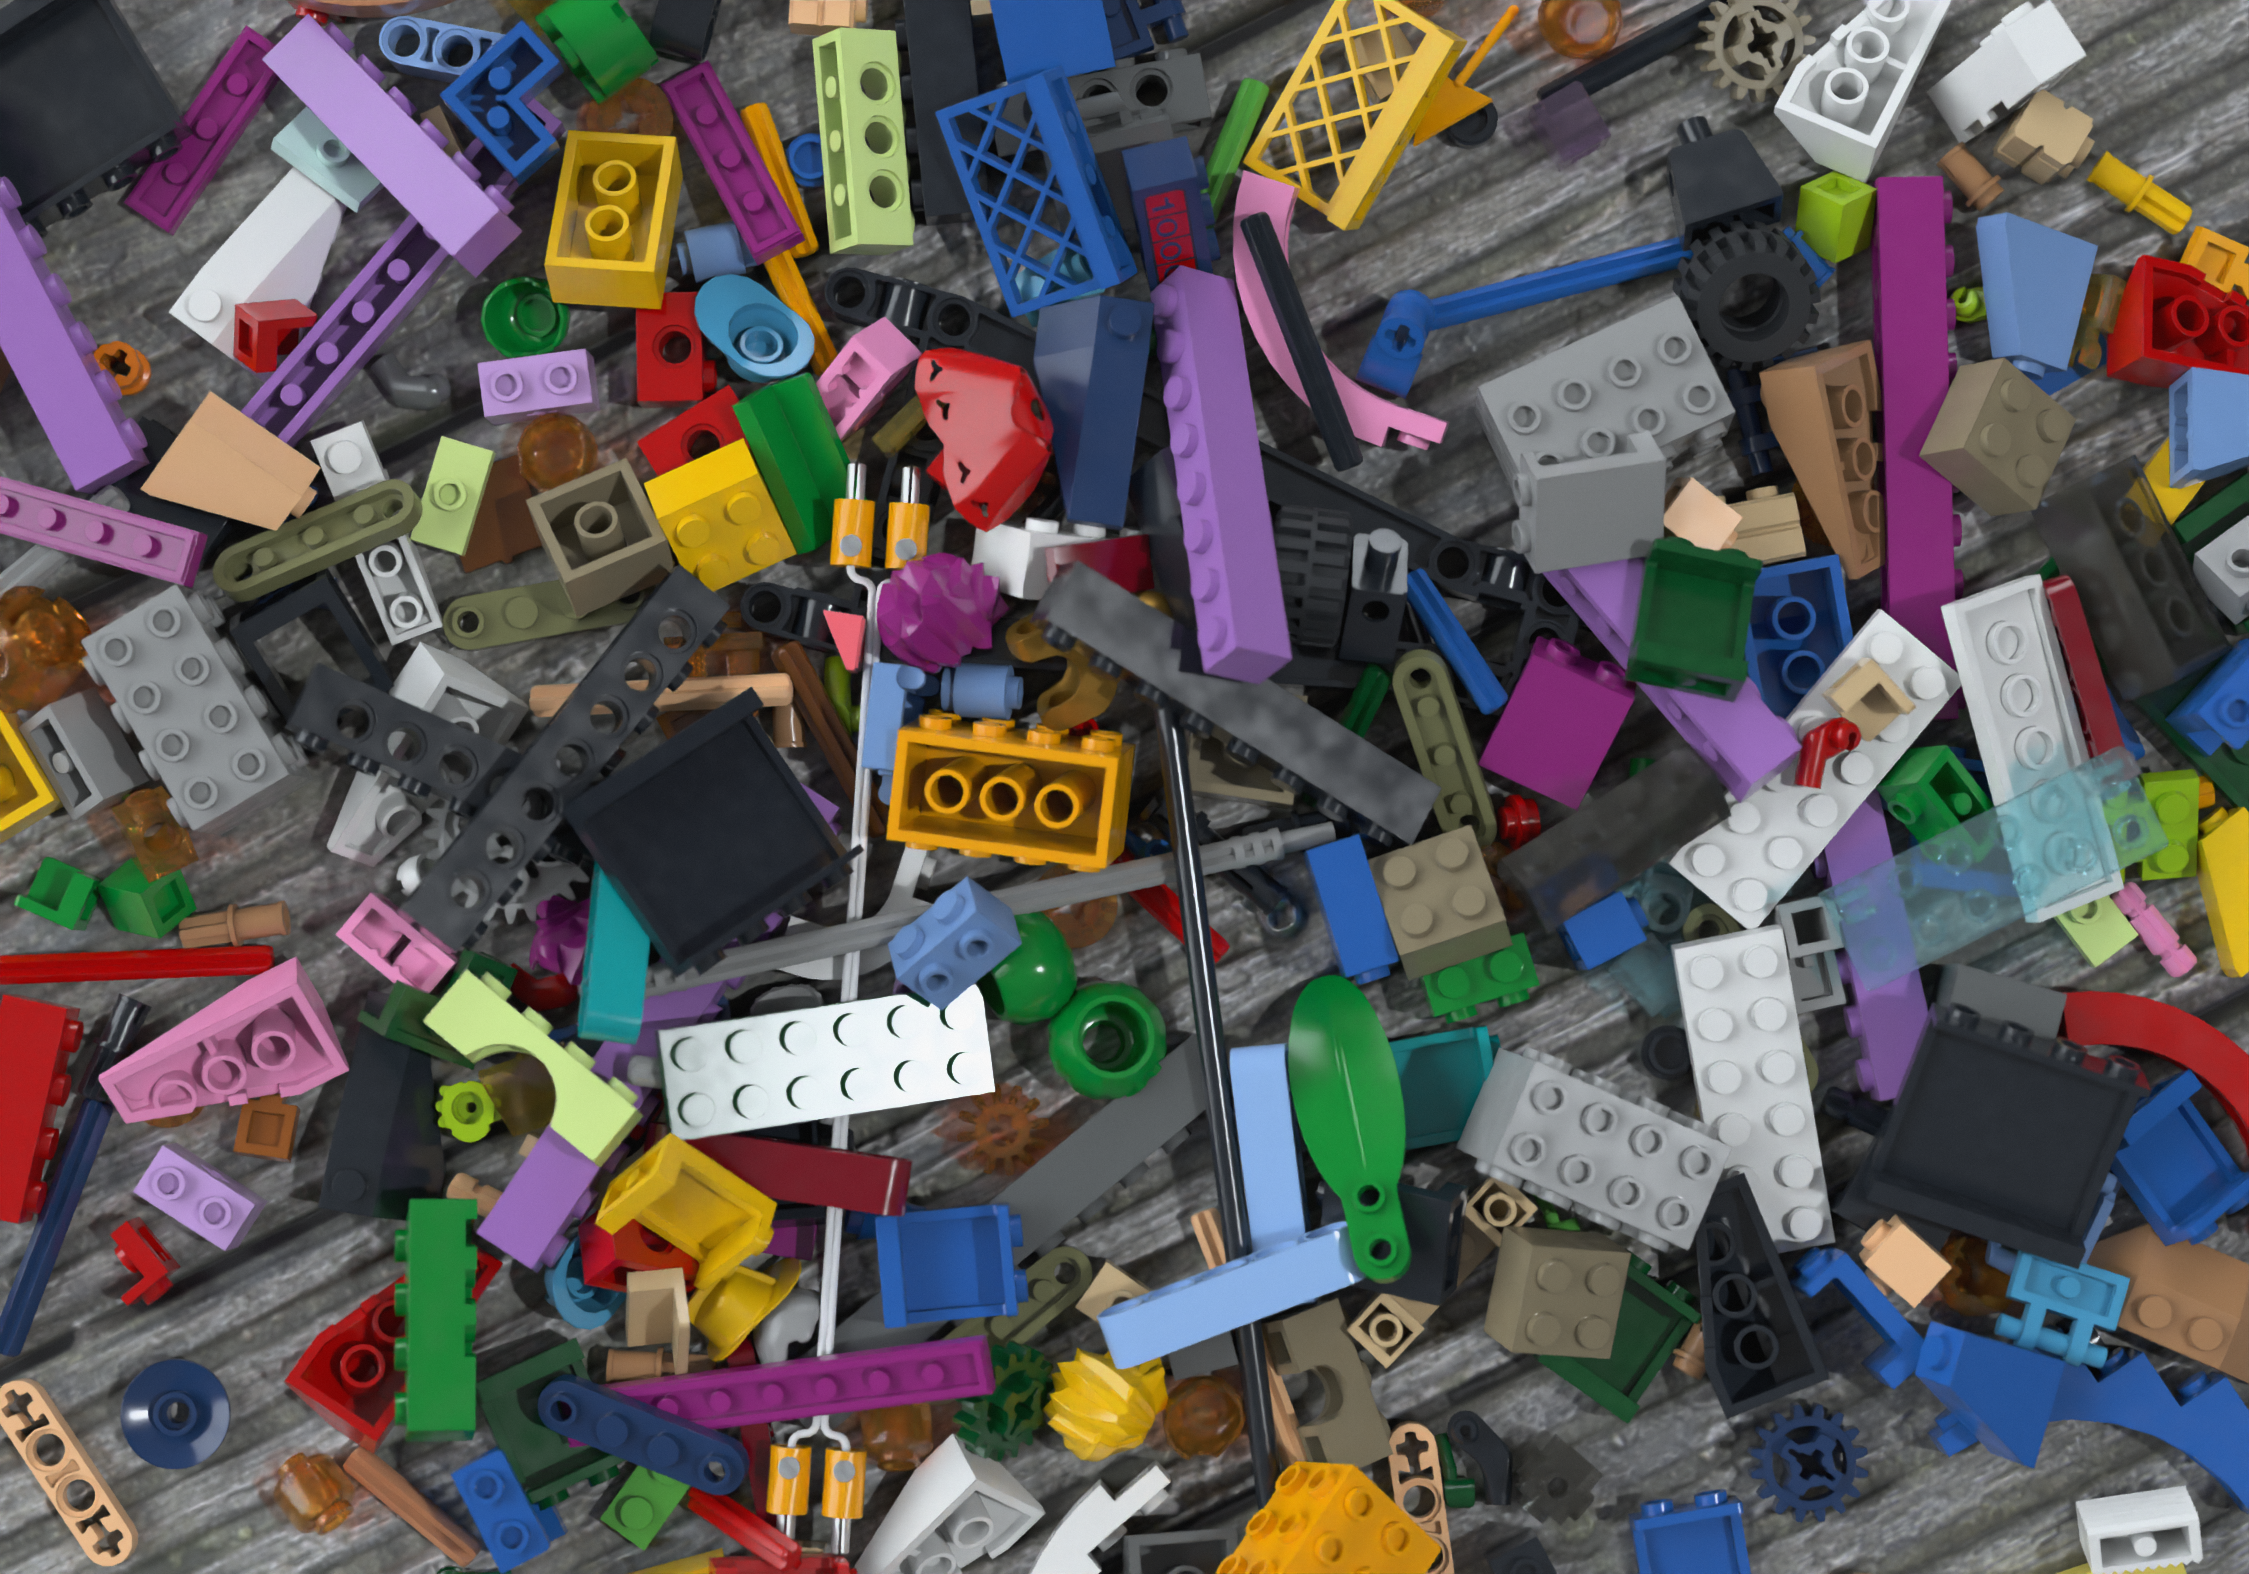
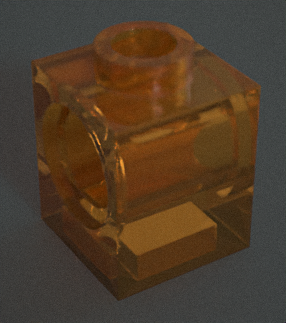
M162 786L134 792L125 799L124 803L111 808L132 860L148 883L199 860L187 828H182L172 815L166 802L171 797ZM156 823H163L161 829L156 834L144 837L146 830Z

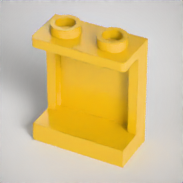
M669 1133L609 1183L595 1224L613 1235L629 1221L635 1219L699 1262L700 1267L694 1286L705 1291L719 1279L724 1281L729 1279L740 1263L751 1254L758 1256L766 1249L774 1234V1228L770 1225L777 1203L674 1134Z

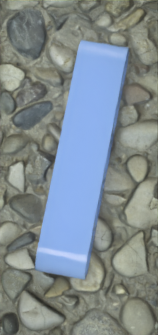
M1287 1043L1237 1047L1230 1050L1231 1082L1253 1253L1311 1231L1299 1124L1289 1080ZM1318 1297L1299 1305L1317 1304Z
M1345 1220L1323 1226L1114 1305L1099 1313L1097 1320L1116 1369H1126L1344 1288L1364 1279L1365 1276L1361 1273L1355 1262Z

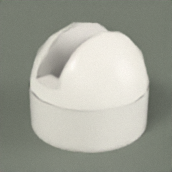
M422 853L407 859L401 864L396 879L397 881L401 880L404 887L401 891L404 895L409 896L436 863L437 859H426V853Z

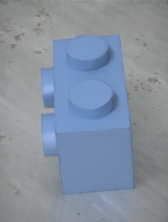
M967 876L954 888L940 895L934 905L914 922L900 929L895 938L888 943V948L896 979L942 1011L1020 946L1022 942L1012 909Z

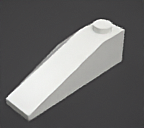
M1869 0L1866 8L1846 26L1842 24L1831 34L1830 40L1813 56L1807 55L1797 64L1775 106L1774 113L1816 163L1861 182H1867L1953 0Z
M293 167L201 268L170 309L169 313L266 383L274 372L255 373L233 356L235 304L297 299L310 309L314 294L318 293L323 278L321 274L331 244L336 240L347 206L297 168ZM306 327L299 328L298 344L302 340ZM290 354L277 355V369Z
M422 642L419 643L395 680L394 687L389 692L390 695L503 746L506 745L529 710L525 702L463 659ZM393 732L388 740V749L394 758L400 761H409L414 756L415 743L407 733ZM446 754L440 760L439 771L444 780L455 784L449 773L455 770L465 776L466 767L458 756ZM380 770L376 777L357 771L327 843V848L330 852L374 867L421 825V814L440 797L430 793L427 800L410 795L396 787L399 781L398 778Z
M952 1433L915 1469L854 1568H856L857 1574H963L961 1568L988 1552L990 1557L994 1559L1008 1550L1045 1514L1042 1505L999 1462L990 1458L984 1459L965 1448L966 1443L957 1439L956 1435Z

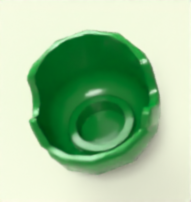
M522 276L500 283L484 299L480 321L486 340L494 348L508 358H519L553 352L554 348L560 346L568 335L571 314L567 303H553L546 279Z

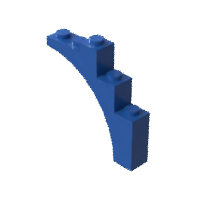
M2052 1324L2045 1326V1328L2065 1334L2060 1327ZM2036 1347L2033 1349V1351L2061 1360L2060 1355ZM2118 1347L2108 1352L2103 1367L2101 1369L2097 1368L2098 1370L2093 1374L2084 1363H2081L2079 1367L2065 1363L2048 1422L2081 1420L2112 1423L2150 1434L2177 1448L2215 1478L2241 1511L2249 1514V1410L2226 1376L2215 1372L2207 1375L2205 1371H2200L2180 1383L2177 1387L2180 1394L2173 1397L2144 1352L2133 1348L2125 1351L2123 1347ZM1948 1408L1934 1419L1938 1426L1927 1432L1937 1449L1949 1457L1979 1441Z

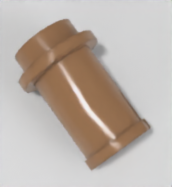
M1962 141L1943 156L1936 166L1939 169L1941 168L1968 198L1965 203L1969 208L1974 205L1981 212L2005 190L1998 183L2001 180L2000 176L1992 177L1965 147L1966 144Z
M794 698L786 706H772L773 743L775 747H807L805 718Z
M1702 1317L1697 1324L1693 1323L1680 1350L1675 1348L1672 1352L1676 1356L1672 1366L1700 1381L1705 1372H1707L1705 1369Z

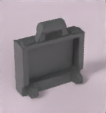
M1118 91L1076 100L1075 102L1084 126V121L1116 113L1119 114L1120 119L1089 127L1085 126L1122 230L1134 229L1135 222L1122 151L1174 139L1166 108L1161 109L1160 106L1139 110V115L1132 116ZM1042 151L1048 176L1052 164L1048 153ZM1056 181L1054 187L1060 189L1059 183ZM1053 198L1060 231L1065 233L1071 220L1067 205ZM1076 232L1074 235V239L1080 241Z

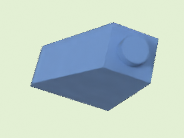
M2008 212L1978 217L1976 233L1992 358L1999 359L2005 357L2025 376L2034 380L2043 379L2044 373L2067 371L2098 246Z
M2191 367L2169 386L2170 488L2181 489L2249 467V375Z

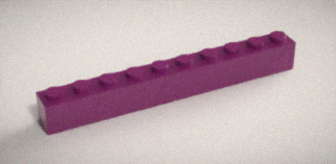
M1943 176L1878 177L1870 185L1877 189L1870 248L1873 354L1881 389L1882 411L1875 412L1876 443L1883 444V462H1876L1877 491L1884 498L1886 564L1879 567L1880 609L1957 672L1955 658L1940 606L1963 598L1964 581L1962 569L1954 568V547H1960L1962 522L1959 514H1953L1952 493H1958L1959 489L1919 456L1949 391V385L1952 384L1957 374L1955 352H1948V331H1954L1956 306L1953 298L1947 299L1946 277H1952L1954 272V249L1952 245H1945V224H1950L1952 221L1953 199L1951 191H1944ZM1962 685L1931 722H1949L1959 719L1958 709H1965L1966 707Z

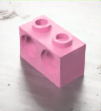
M886 317L881 318L852 336L816 382V386L841 442L868 425L915 366L919 356L922 354Z
M370 892L336 933V936L394 984L399 980L438 995L448 984L459 961V957L454 953L447 954L396 914L399 907L382 893Z

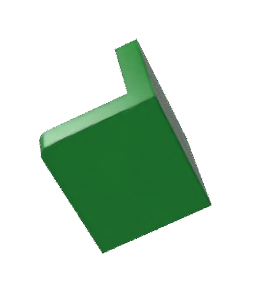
M134 856L97 885L113 924L120 931L160 939L197 909L180 866L176 863Z
M45 857L28 895L18 894L14 905L68 929L85 931L101 897L97 885L104 879L56 858Z

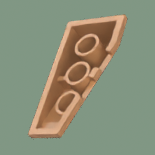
M1871 340L1858 341L1790 358L1759 372L1761 380L1760 395L1767 409L1770 427L1835 553L1839 554L1840 563L1848 579H1859L1886 564L1884 498L1880 492L1874 490V472L1876 462H1883V444L1873 443L1872 412L1882 411L1881 389Z

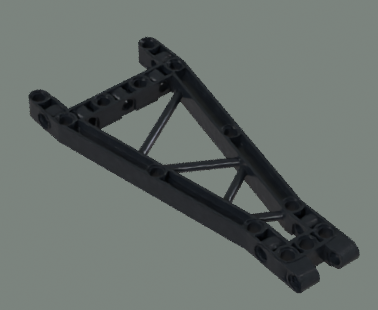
M850 267L836 270L829 277L825 285V297L831 312L837 319L848 324L867 328L881 318L886 317L911 343L919 345L918 350L921 353L926 350L952 347L987 355L1021 366L1027 371L1038 393L1042 395L1039 380H1036L1033 366L1036 340L1035 331L964 296L934 289L909 279L884 276ZM848 283H856L865 289V297L862 303L854 308H844L836 302L838 290ZM953 310L962 311L970 318L968 329L958 336H950L940 328L943 316ZM935 360L931 362L934 371L930 376V381L943 370L942 367L936 364ZM918 362L912 369L902 407L903 409L910 403L911 409L898 422L875 508L871 568L859 569L858 571L859 576L867 577L873 581L876 590L879 584L886 579H890L892 570L885 569L887 541L885 539V528L888 524L889 503L900 502L902 469L911 466L909 503H911L913 466L921 469L919 504L930 506L928 535L941 486L928 477L926 470L942 451L944 444L938 436L935 439L926 441L916 438L912 433L915 420L924 415L920 400L915 405L913 402L917 395L915 376ZM1144 385L1136 442L1158 452L1170 446L1171 436L1167 408L1164 404V394ZM937 400L936 403L943 408V417L947 420L950 404ZM1259 441L1269 507L1279 511L1284 503L1347 511L1350 513L1353 521V535L1358 533L1371 534L1377 529L1392 530L1408 542V574L1413 570L1421 568L1425 570L1435 587L1445 593L1521 614L1509 661L1498 663L1485 660L1507 693L1508 700L1530 658L1529 638L1533 632L1546 631L1554 638L1565 640L1572 645L1574 644L1577 629L1592 632L1569 604L1562 607H1554L1544 599L1542 593L1543 585L1548 579L1543 573H1534L1524 553L1518 554L1517 551L1462 540ZM1058 485L1027 517L1054 521L1065 510L1060 486ZM1446 551H1454L1460 554L1466 564L1464 575L1457 579L1444 577L1437 567L1438 556ZM760 582L752 585L744 592L741 598L740 611L747 624L761 634L789 642L797 640L803 648L831 655H840L823 610L860 615L866 619L868 589L865 585L855 583L852 598L849 601L800 587L793 589L774 583ZM766 594L778 597L781 603V611L778 617L768 623L756 621L752 613L755 601L760 596ZM1407 600L1403 619L1410 642L1397 643L1393 665L1339 659L1338 638L1332 649L1290 644L1292 659L1267 678L1284 688L1353 692L1368 664H1377L1393 674L1395 664L1401 656L1412 650L1424 649L1440 656L1446 664L1462 710L1499 719L1506 705L1505 703L1502 707L1487 715L1480 711L1438 646L1432 643L1430 634ZM1000 618L991 627L992 648L981 649L973 646L971 653L963 655L961 663L1012 665L1014 671L1064 674L1067 668L1066 657L1059 655L1043 658L1035 662L1022 661L1014 656L1009 650L1005 637L1008 628L1020 620L1017 618ZM1198 629L1191 630L1198 635ZM885 644L880 647L879 663L907 665L900 661ZM1393 679L1386 694H1395Z

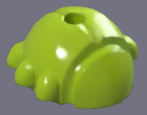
M468 1080L467 1083L461 1081L452 1086L443 1085L440 1087L439 1092L443 1099L435 1105L436 1110L442 1113L438 1120V1125L442 1128L447 1127V1129H451L452 1135L464 1142L472 1143L485 1137L491 1130L490 1124L502 1118V1112L496 1109V1106L501 1102V1097L491 1092L493 1082L490 1080L483 1082ZM470 1102L476 1104L475 1112L469 1111L468 1105Z

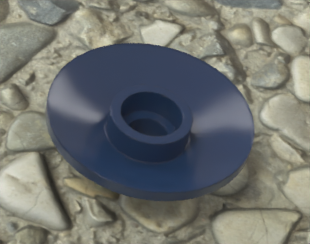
M169 1359L150 1365L132 1380L123 1396L120 1420L128 1444L139 1457L160 1468L185 1469L205 1461L221 1446L229 1430L231 1406L225 1387L212 1371L190 1360ZM175 1402L184 1403L188 1407L189 1416L185 1422H179L173 1418L171 1409Z

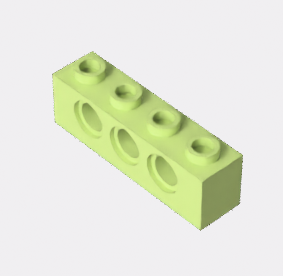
M837 28L812 39L830 254L887 255L913 246V233L915 229V218L910 207L908 183L910 162L906 156L904 136L906 111L901 100L899 76L901 56L897 50L896 31ZM860 83L863 85V87H864V89H865V94L863 93V91H862V89H861ZM865 136L869 141L870 148L866 144ZM869 189L871 190L874 196L875 203L871 199Z

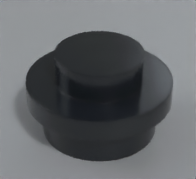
M1664 1025L1653 1029L1646 1035L1641 1045V1059L1645 1068L1652 1075L1660 1079L1673 1080L1682 1077L1691 1069L1685 1030L1672 1025Z

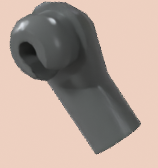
M393 353L381 357L371 366V369L400 407L430 411L440 407L441 402L449 399L451 395L450 383L443 375L433 373L429 377L408 375Z

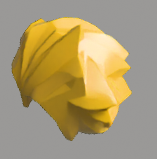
M1077 1347L1073 1362L1057 1363L1061 1372L1051 1374L1055 1393L1050 1394L1051 1400L1042 1411L1051 1419L1048 1425L1063 1436L1064 1446L1080 1460L1098 1462L1110 1455L1134 1449L1144 1442L1148 1431L1155 1421V1416L1166 1408L1169 1401L1164 1380L1165 1371L1161 1358L1158 1357L1126 1369H1116L1110 1351L1106 1354H1097Z

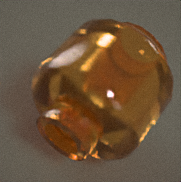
M928 1402L861 1411L862 1449L867 1450V1458L869 1460L877 1462L878 1469L889 1472L909 1471L919 1467L921 1459L931 1453L934 1445L932 1409Z
M301 1452L290 1457L278 1469L277 1474L280 1476V1479L274 1487L273 1499L299 1532L304 1534L317 1532L320 1536L326 1535L342 1525L353 1513L354 1507L351 1503L355 1497V1486L327 1453H316L307 1457Z

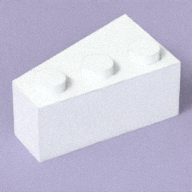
M2051 0L2046 1L2035 9L2030 1L2007 14L2001 19L2002 23L1990 31L1991 35L1979 43L1981 47L1927 91V94L1959 143L1970 141L2014 113L2036 92L2042 89L2050 90L2086 56V53Z

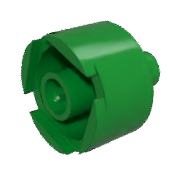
M556 0L542 10L534 19L552 44L556 45L561 53L559 55L576 79L581 81L598 106L609 100L659 62L652 46L631 16H628L620 6L619 0Z

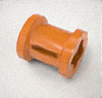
M113 341L110 344L101 345L94 352L93 355L101 371L106 369L111 373L121 390L122 396L136 395L142 392L149 384L152 375L151 365L145 355L132 348L129 344ZM116 361L126 363L131 367L130 373L126 377L112 370Z

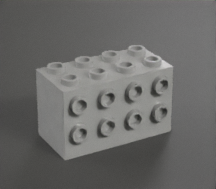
M1678 295L1478 386L1474 409L1512 491L1513 475L1520 473V454L1523 452L1533 451L1539 464L1543 466L1627 453L1628 434L1649 431L1666 459V472L1674 467L1671 461L1690 452L1695 459L1722 446L1723 443L1720 438L1728 433L1735 414L1727 393Z
M175 584L81 640L89 654L82 658L96 684L102 686L106 683L116 702L110 707L122 729L127 734L134 731L144 747V750L139 752L138 755L149 775L155 781L162 778L173 796L166 800L179 825L182 828L190 825L194 832L221 836L314 779L305 766L309 763V760L303 748L293 741L295 738L293 735L287 736L277 719L282 716L279 708L265 688L260 690L250 671L254 670L237 642L232 643L222 625L226 623V619L214 599L210 595L205 597L198 590L193 591Z
M1526 1046L1521 1056L1499 1048L1493 1060L1494 1065L1488 1079L1484 1081L1456 1146L1457 1149L1478 1158L1474 1169L1519 1189L1523 1180L1526 1179L1523 1190L1569 1210L1574 1200L1571 1211L1615 1231H1618L1620 1227L1619 1232L1661 1251L1667 1252L1670 1243L1689 1250L1732 1147L1715 1140L1719 1130L1691 1117H1686L1672 1110L1670 1111V1108L1624 1089L1620 1097H1618L1621 1086L1594 1074L1574 1068L1572 1075L1569 1076L1573 1065L1544 1052H1539Z

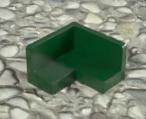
M464 949L442 997L397 980L381 1016L361 1009L357 1020L387 1038L474 1070L476 1063L471 1062L423 1022V1020L466 969L479 980L488 972L508 990H510L518 970L485 952L478 953L473 950L467 952Z

